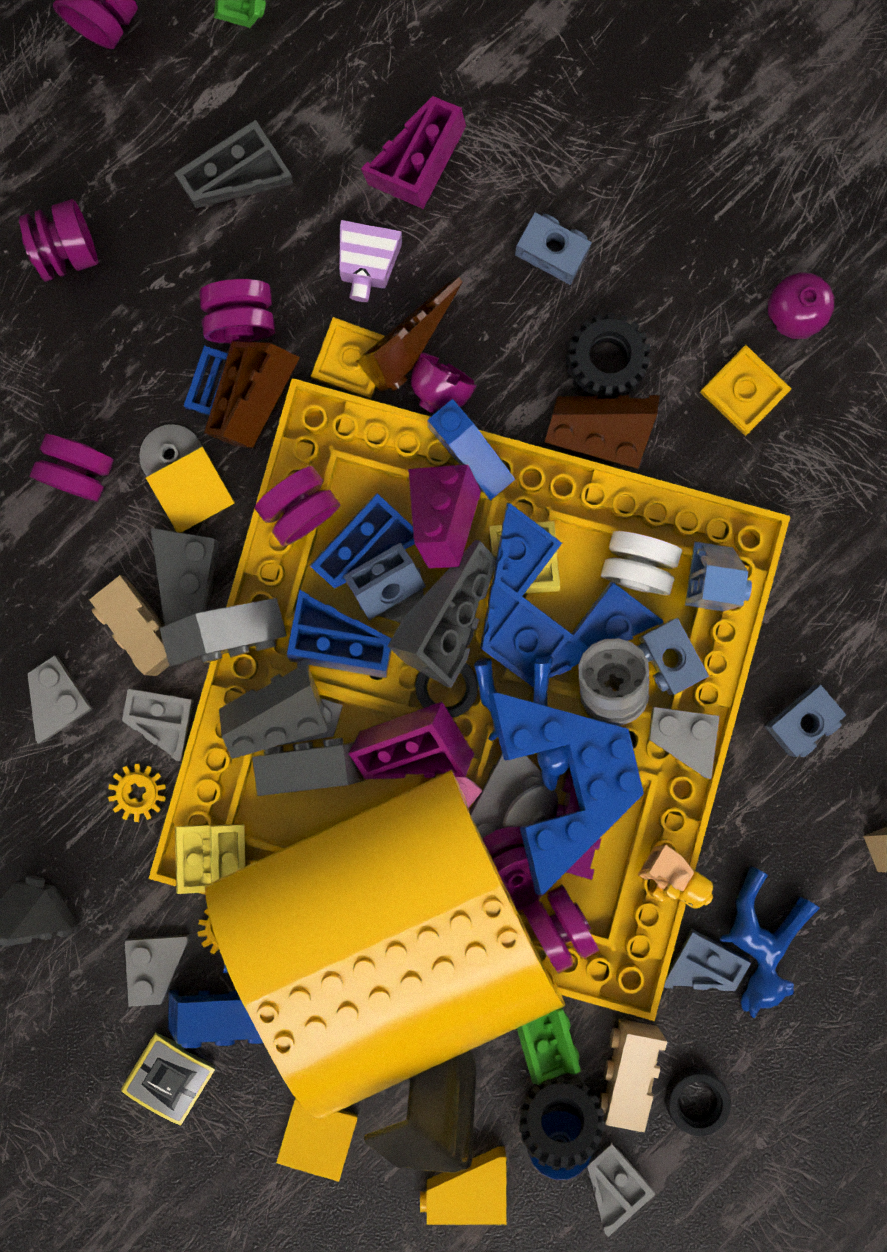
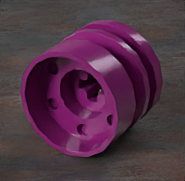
M74 199L52 205V222L49 221L41 209L34 211L36 223L29 213L19 216L22 241L26 253L45 282L54 279L53 267L60 277L67 274L65 259H69L77 271L98 264V257L90 231Z

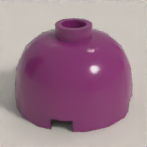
M798 272L784 278L773 289L768 300V315L781 334L792 339H806L818 333L828 324L834 311L835 297L830 285L822 277L813 273Z
M421 353L411 375L413 392L421 399L419 405L432 413H436L438 409L440 410L452 399L459 407L465 405L477 384H474L475 381L453 365L437 363L439 358L427 353Z

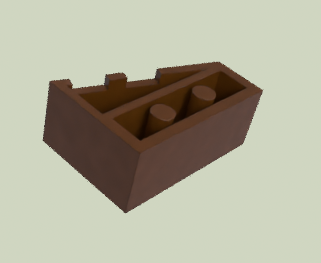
M232 341L204 434L234 446L253 448L300 357L271 343Z
M629 395L618 396V399H598V396H557L545 443L638 469L658 413L660 395H649V398H629Z

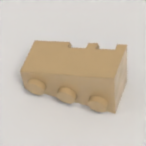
M119 575L89 599L95 607L92 609L93 614L103 625L107 624L114 633L112 634L114 640L122 649L127 651L133 663L143 675L157 676L169 667L159 629L165 626V624L127 577Z

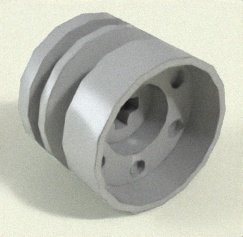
M619 638L604 639L592 644L583 653L578 665L581 704L586 713L594 720L616 726L625 725L636 720L645 711L649 700V664L646 656L635 644Z

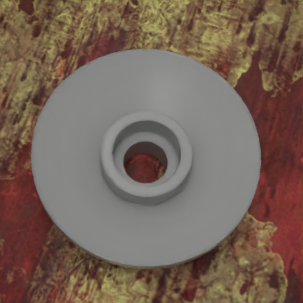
M175 424L160 426L151 431L141 445L139 458L142 470L148 477L201 448L202 445L197 436L183 426ZM167 449L175 451L174 457L170 460L164 458V453Z
M539 784L523 791L508 807L503 819V828L522 827L551 819L558 804L555 790L550 791L544 784Z

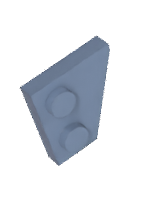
M691 929L668 970L664 987L673 989V986H693V989L697 990L717 988L723 991H736L751 961L736 951Z

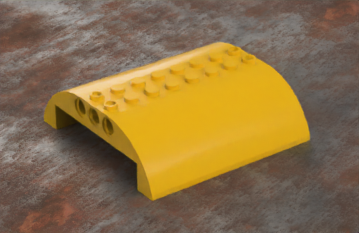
M452 770L205 886L206 902L213 932L235 989L283 1080L301 1106L315 1118L322 1119L565 1006L562 995L552 975H548L469 813L466 798Z

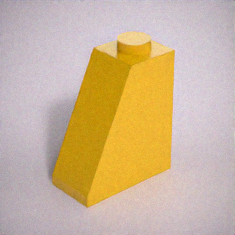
M496 1147L427 1179V1191H420V1212H427V1225H506L505 1147Z

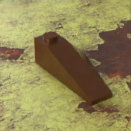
M460 277L447 282L356 360L379 391L389 388L394 391L407 381L405 374L414 367L463 283Z

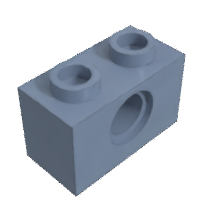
M535 212L516 246L515 256L571 285L589 252L592 242L588 241L587 236L576 229L569 231L560 226L559 221L548 214L541 216ZM550 241H557L562 245L563 249L553 252L547 248L546 244Z
M401 543L343 576L369 620L426 587L415 564Z
M678 618L672 619L638 637L641 644L637 647L643 651L648 662L651 661L657 672L653 677L662 692L667 690L669 695H675L709 677ZM667 649L674 650L678 655V662L672 668L667 667L662 659L663 653Z
M812 685L764 727L789 756L798 757L800 755L804 757L817 747L815 741L822 735L829 736L841 727L840 720L846 714L822 685ZM806 714L810 715L813 719V727L808 732H805L800 724L802 717Z

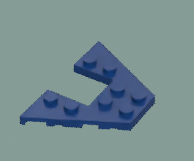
M507 503L480 646L483 651L534 688V662H536L538 657H553L549 676L551 678L555 675H561L571 670V667L579 664L583 653L592 644L604 639L619 638L629 641L633 639V636L656 625L663 624L664 621L612 581H610L572 633L523 598L524 593L562 543L511 503Z
M491 693L488 695L504 761L565 746L580 810L520 827L535 894L542 895L644 794L629 729L504 694Z

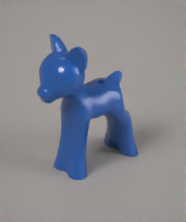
M544 656L536 658V662H534L533 703L548 707V684L553 657ZM481 658L475 662L474 667L481 703L489 709L493 720L494 729L488 737L490 741L498 738V733L488 694L497 693L494 686L492 661L490 658ZM565 746L537 753L544 785L550 791L555 790L559 776L569 768Z
M749 866L746 879L735 901L737 915L734 924L728 934L720 937V941L732 942L754 957L758 962V967L751 976L740 1002L742 1009L746 1012L749 1011L751 1017L755 1018L760 1008L770 1009L779 1005L786 996L793 995V982L779 977L775 969L797 932L820 907L807 899L799 897L789 915L774 933L760 928L754 903L768 875L755 867Z

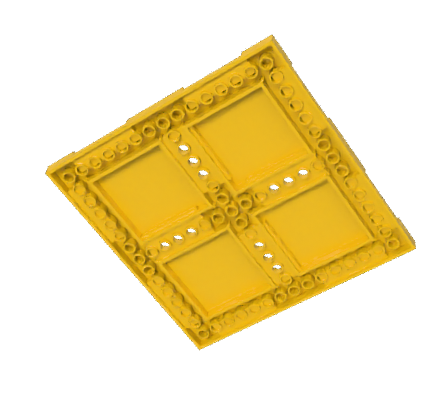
M291 379L256 504L267 492L284 479L305 467L313 466L323 479V484L319 491L331 490L341 506L320 526L301 539L284 547L272 533L277 521L265 523L254 508L226 607L277 598L287 636L275 640V647L256 651V647L253 646L249 647L250 652L234 657H230L229 653L222 654L223 658L210 662L148 879L176 886L175 826L244 824L246 867L433 779L425 778L424 774H406L405 778L368 779L345 786L257 796L252 757L264 755V750L232 759L222 738L219 715L221 707L252 689L257 692L271 684V678L280 674L283 677L298 668L296 662L289 661L287 650L299 589L323 604L332 606L338 612L353 620L356 619L390 638L394 636L400 625L399 622L381 616H376L369 620L365 612L360 610L359 602L347 582L334 589L309 565L374 494L378 493L413 526L408 469L459 465L428 428L427 420L431 416L301 380ZM479 430L514 476L515 481L491 501L481 490L464 552L475 540L481 541L491 552L489 526L503 525L507 503H511L534 522L554 521L556 539L562 543L557 552L560 591L524 594L522 597L570 633L573 632L610 583L609 580L601 577L605 559H625L609 550L613 531L645 535L671 543L682 549L679 564L676 568H659L667 571L674 577L670 595L646 593L623 587L617 583L615 584L664 621L663 624L678 618L709 677L675 695H669L667 690L662 692L657 686L653 677L657 672L651 661L648 662L649 700L645 711L636 720L625 725H617L629 729L636 736V744L633 750L644 794L599 838L601 839L600 848L595 850L590 869H594L593 879L565 872L539 899L549 916H551L555 912L547 899L548 892L563 884L572 902H577L590 925L591 930L589 932L599 951L584 959L579 956L572 942H569L566 946L573 957V966L558 974L523 910L518 911L548 975H552L561 995L655 1021L686 903L678 898L671 900L666 896L663 901H657L650 895L651 889L656 884L655 880H645L638 873L653 848L662 845L668 846L681 855L693 871L696 869L790 516ZM694 541L734 548L749 571L747 580L752 581L750 598L748 601L744 600L743 606L727 611L685 606ZM414 544L405 550L416 568H420L421 578L426 586L423 588V595H425L449 568H428ZM492 574L487 595L479 601L475 618L479 619L476 630L474 629L470 645L467 647L470 649L466 663L470 665L476 675L475 662L481 658H490L492 661L494 686L497 693L533 702L534 688L480 648L493 580ZM656 625L633 636V639L629 640V642L636 646L640 645L641 642L638 637L661 625ZM667 649L663 653L662 659L664 664L670 668L677 664L678 655L674 650ZM391 651L387 678L375 680L370 675L308 665L320 698L343 705L335 734L332 737L278 746H283L285 752L294 750L293 744L313 742V747L324 746L323 740L343 738L344 743L355 742L359 732L423 709L417 699L415 687L420 671L407 665L393 651ZM579 664L571 667V670L561 675L549 678L548 707L591 718L581 704ZM459 673L452 688L429 678L427 684L428 695L436 704L443 702L445 707L454 706L465 696V679ZM478 685L475 702L468 711L458 717H453V720L474 752L466 776L483 790L489 778V773L493 765H496L502 750L499 738L493 741L488 739L494 729L493 720L489 709L481 703ZM652 707L719 716L712 779L704 778L648 739ZM537 753L527 755V757L534 763V765L542 772L537 760ZM570 767L559 776L555 788L558 804L563 805L566 792L562 791V786L566 773H571ZM474 802L468 808L469 811L471 810Z

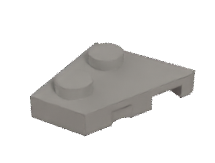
M54 655L28 673L35 739L38 744L45 742L93 709L58 656Z
M652 707L648 739L704 778L712 779L719 716Z
M190 934L125 940L129 1007L159 1005L164 1002L172 978L178 969L180 959L190 940Z

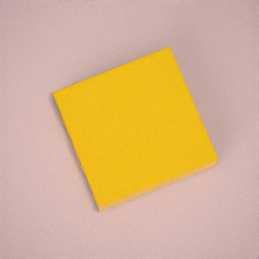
M333 317L313 368L311 378L371 400L376 386L356 360L379 342L384 335Z
M745 345L700 393L746 436L780 402L791 388Z
M204 447L193 451L146 477L178 533L191 528L235 503Z
M295 1098L276 1163L339 1182L358 1114L340 1110L322 1119L315 1118Z

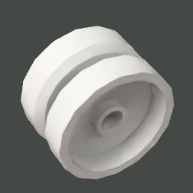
M613 531L609 550L625 559H605L601 577L636 591L670 595L674 577L667 571L659 568H676L679 564L682 549L671 543L645 535Z

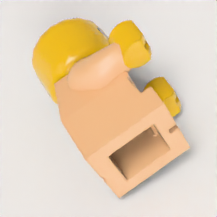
M666 845L654 847L638 873L645 880H655L656 884L651 889L650 895L657 901H663L665 896L671 900L678 898L691 908L698 909L703 905L707 906L713 899V894H711L713 891L712 882L699 872L693 871L681 855Z

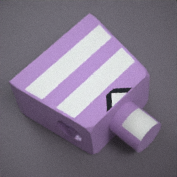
M341 220L339 270L341 280L352 283L350 299L368 302L371 286L377 288L386 287L402 245L401 231Z

